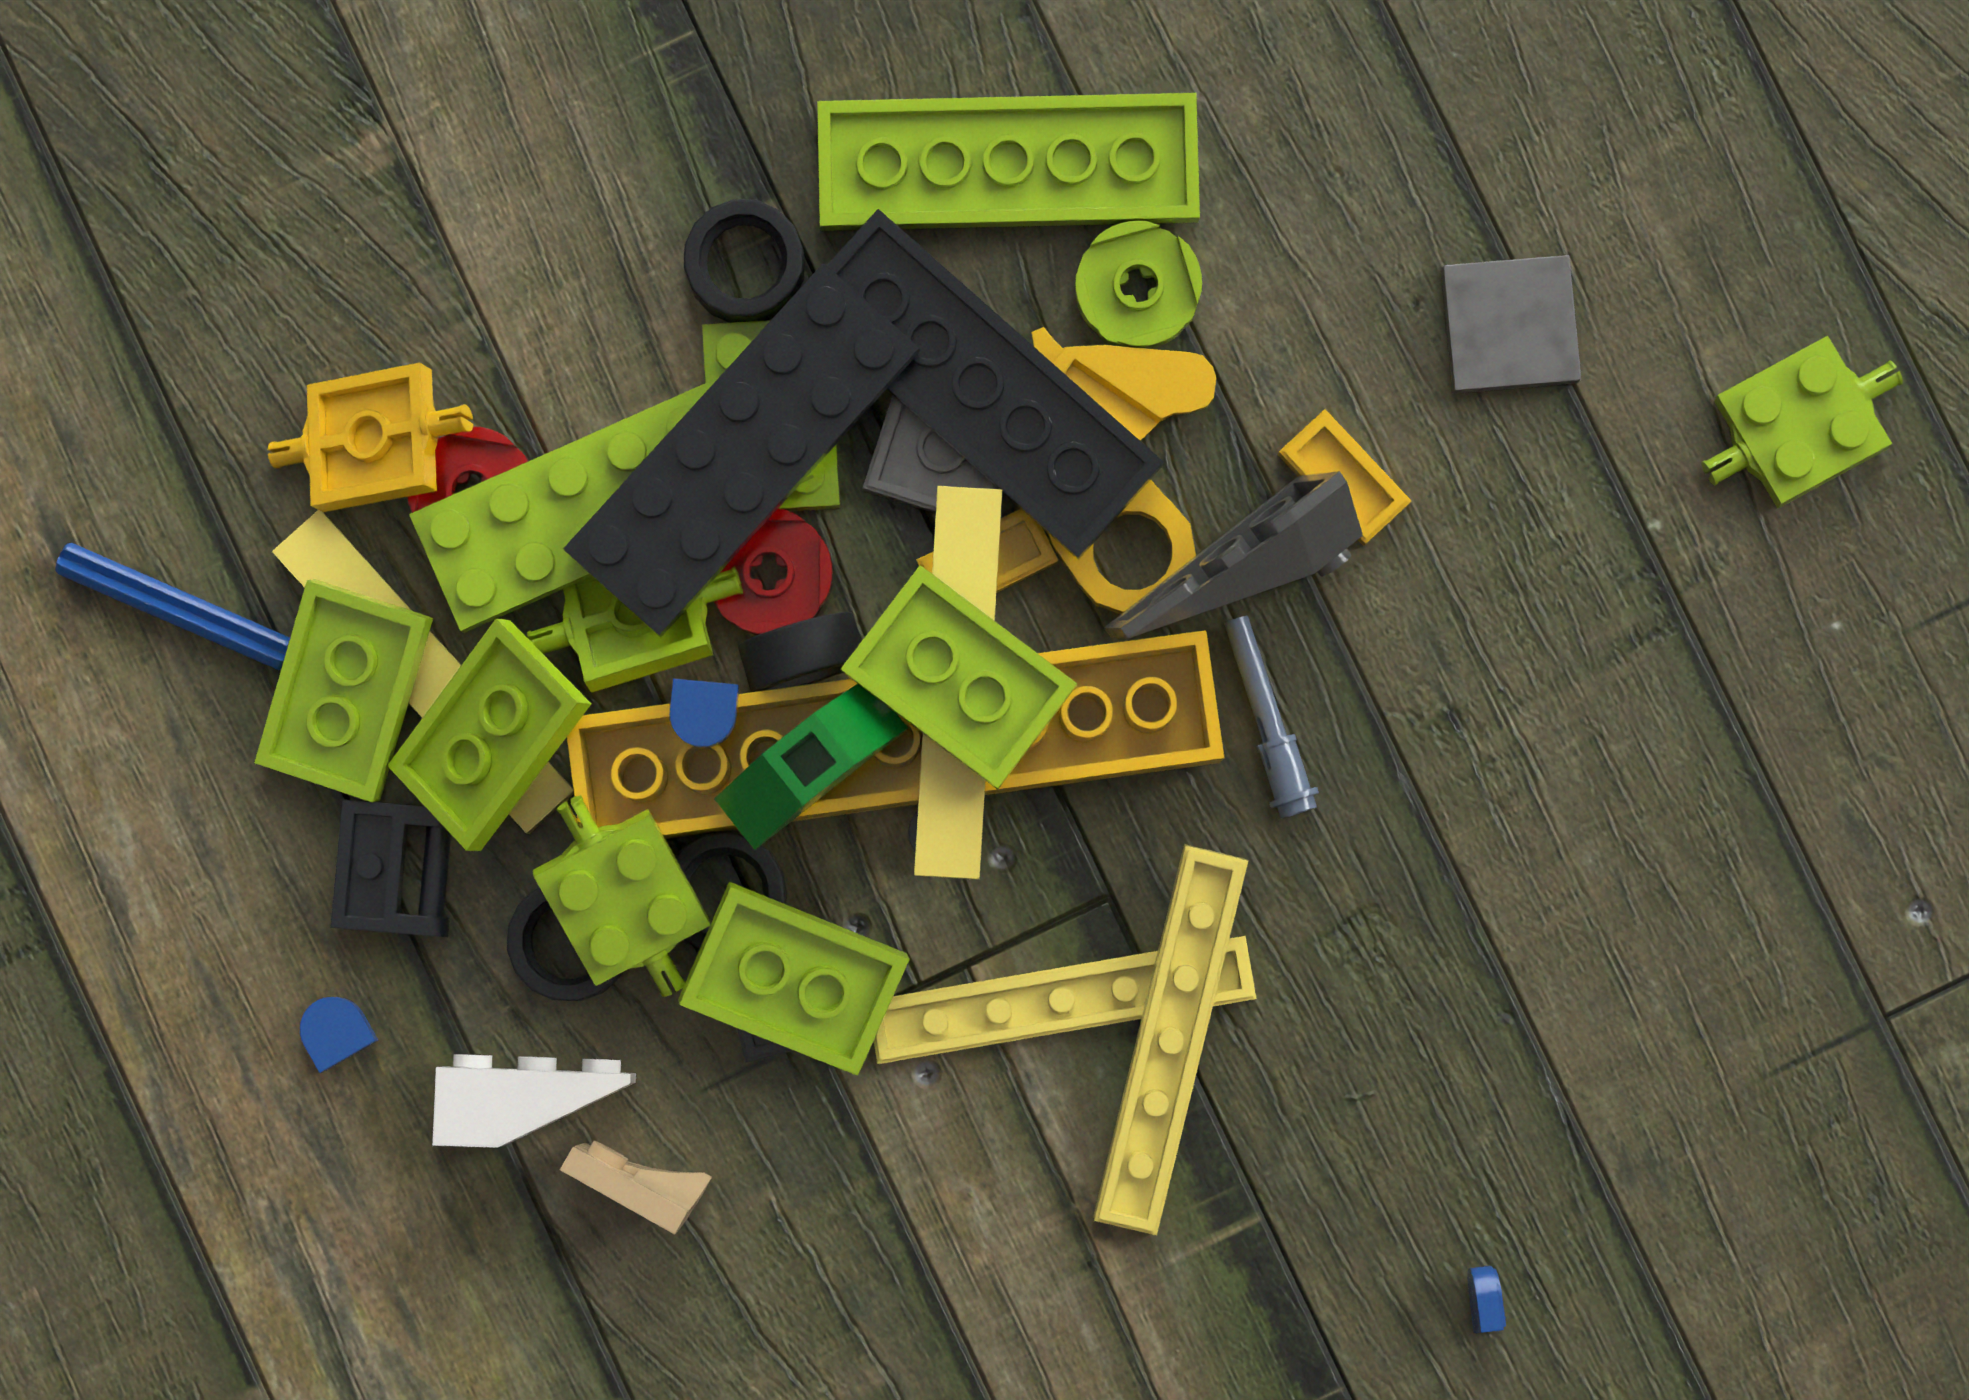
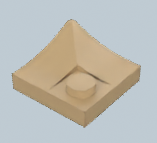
M593 1141L592 1145L582 1143L573 1146L560 1168L562 1172L673 1234H676L682 1227L712 1179V1176L705 1172L668 1171L632 1163L620 1153L597 1141Z

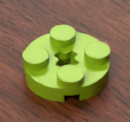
M1148 221L1119 223L1101 232L1083 254L1075 278L1077 306L1086 324L1107 345L1145 349L1156 348L1176 338L1193 319L1202 292V274L1199 262L1189 244L1179 236H1174L1170 231L1159 228L1160 225ZM1139 269L1143 278H1154L1156 287L1148 291V300L1136 302L1133 295H1124L1120 286L1128 283V272L1131 270Z

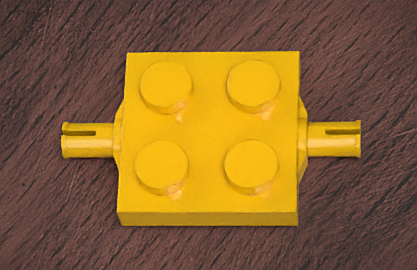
M420 362L308 384V415L303 428V435L299 438L270 442L267 450L273 453L268 454L270 464L276 469L304 463L310 475L311 506L322 512L437 491L435 449L439 436L470 432L473 428V423L468 420H473L470 408L465 404L458 407L435 410L433 406L432 369Z

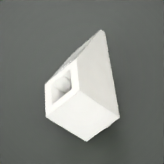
M454 1054L453 1067H436L432 1145L492 1148L505 1146L636 1083V1073H621V1060L582 1059V1071L556 1070L557 1058L519 1056L517 1069L492 1068V1055Z

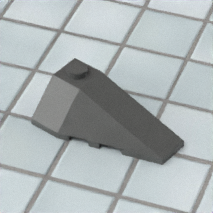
M1340 471L1298 476L1105 626V631L1111 638L1128 639L1307 577L1316 572L1320 577L1333 572L1351 557L1352 554L1347 548L1363 536L1347 481Z

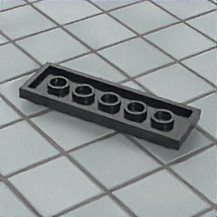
M879 209L874 212L827 264L832 271L920 348V353L891 383L887 390L998 489L1002 490L1009 499L1078 560L1163 467L1164 461Z
M823 263L563 550L656 634L662 637L920 353V348Z

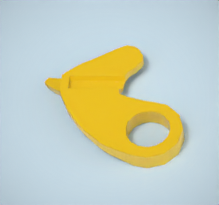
M1044 327L1031 332L1034 347L1139 440H1142L1159 422L1172 415L1190 414L1205 409L1214 398L1216 374L1213 366L1203 355L1182 351L1112 345L1062 348ZM1152 480L1145 485L1118 517L1122 515H1141L1155 521L1166 533L1171 546V562L1166 574L1154 585L1141 590H1124L1110 584L1101 575L1093 558L1094 543L1078 560L1047 532L1052 547L1079 588L1096 606L1119 614L1129 609L1196 556L1189 521Z

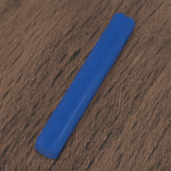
M67 543L60 552L55 566V571L59 575L272 668L281 670L290 637L76 544Z

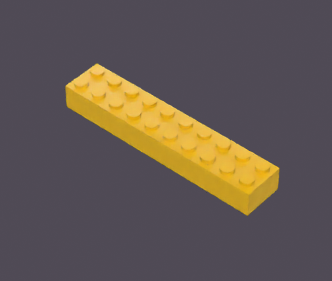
M1206 630L1038 653L1075 681L1077 686L1000 788L997 790L985 781L984 795L1220 763L1224 759V751ZM852 679L739 694L736 723L733 731L722 743L709 748L689 745L676 734L670 721L671 703L583 715L567 736L574 797L582 796L583 802L598 828L606 825L620 824L649 809L665 839L735 830L737 827L714 798L762 753L814 712L857 683ZM898 715L908 729L793 821L917 805L919 803L923 733Z

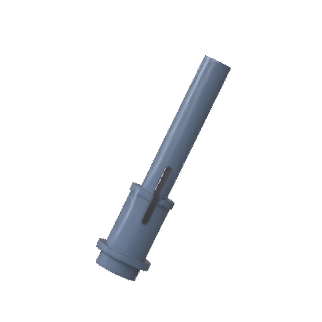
M1243 616L1225 622L1224 625L1263 742V744L1256 746V749L1260 753L1275 799L1269 802L1270 808H1277L1281 819L1315 809L1317 805L1314 795L1319 794L1318 788L1310 787L1296 744L1295 734H1286L1249 617Z

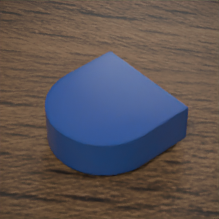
M673 678L670 721L676 734L684 742L699 748L713 747L726 740L736 723L739 685Z
M326 997L315 1001L306 1009L300 1022L301 1040L319 1073H324L379 1041L362 1010L354 1002L342 997Z
M1492 1266L1469 1268L1468 1290L1474 1333L1504 1330L1506 1321L1497 1270L1493 1269Z

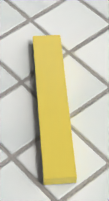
M937 486L932 574L995 621L1002 490ZM925 734L922 736L914 876L979 880L985 780Z
M317 510L272 551L304 588L307 580L316 579L411 610L326 514L320 510ZM431 631L428 635L409 700V704L422 718L461 666L458 660ZM548 761L509 815L526 834H530L574 794V789Z
M1186 844L1183 846L1093 1215L1094 1221L1157 1236L1247 869V859Z
M1246 936L1229 938L1213 1006L1257 999ZM1158 951L893 996L874 1039L877 1064L1142 1019Z

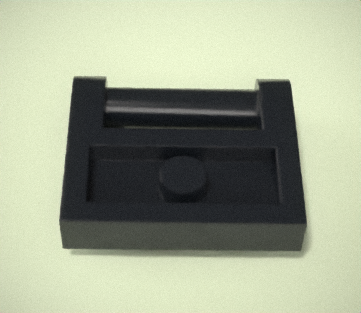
M342 800L330 928L448 938L450 918L443 917L451 834L425 806ZM408 825L426 827L418 915L400 914Z

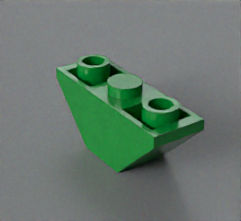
M856 684L814 712L762 753L720 792L714 800L752 848L756 850L904 733L908 727L896 712L859 684Z

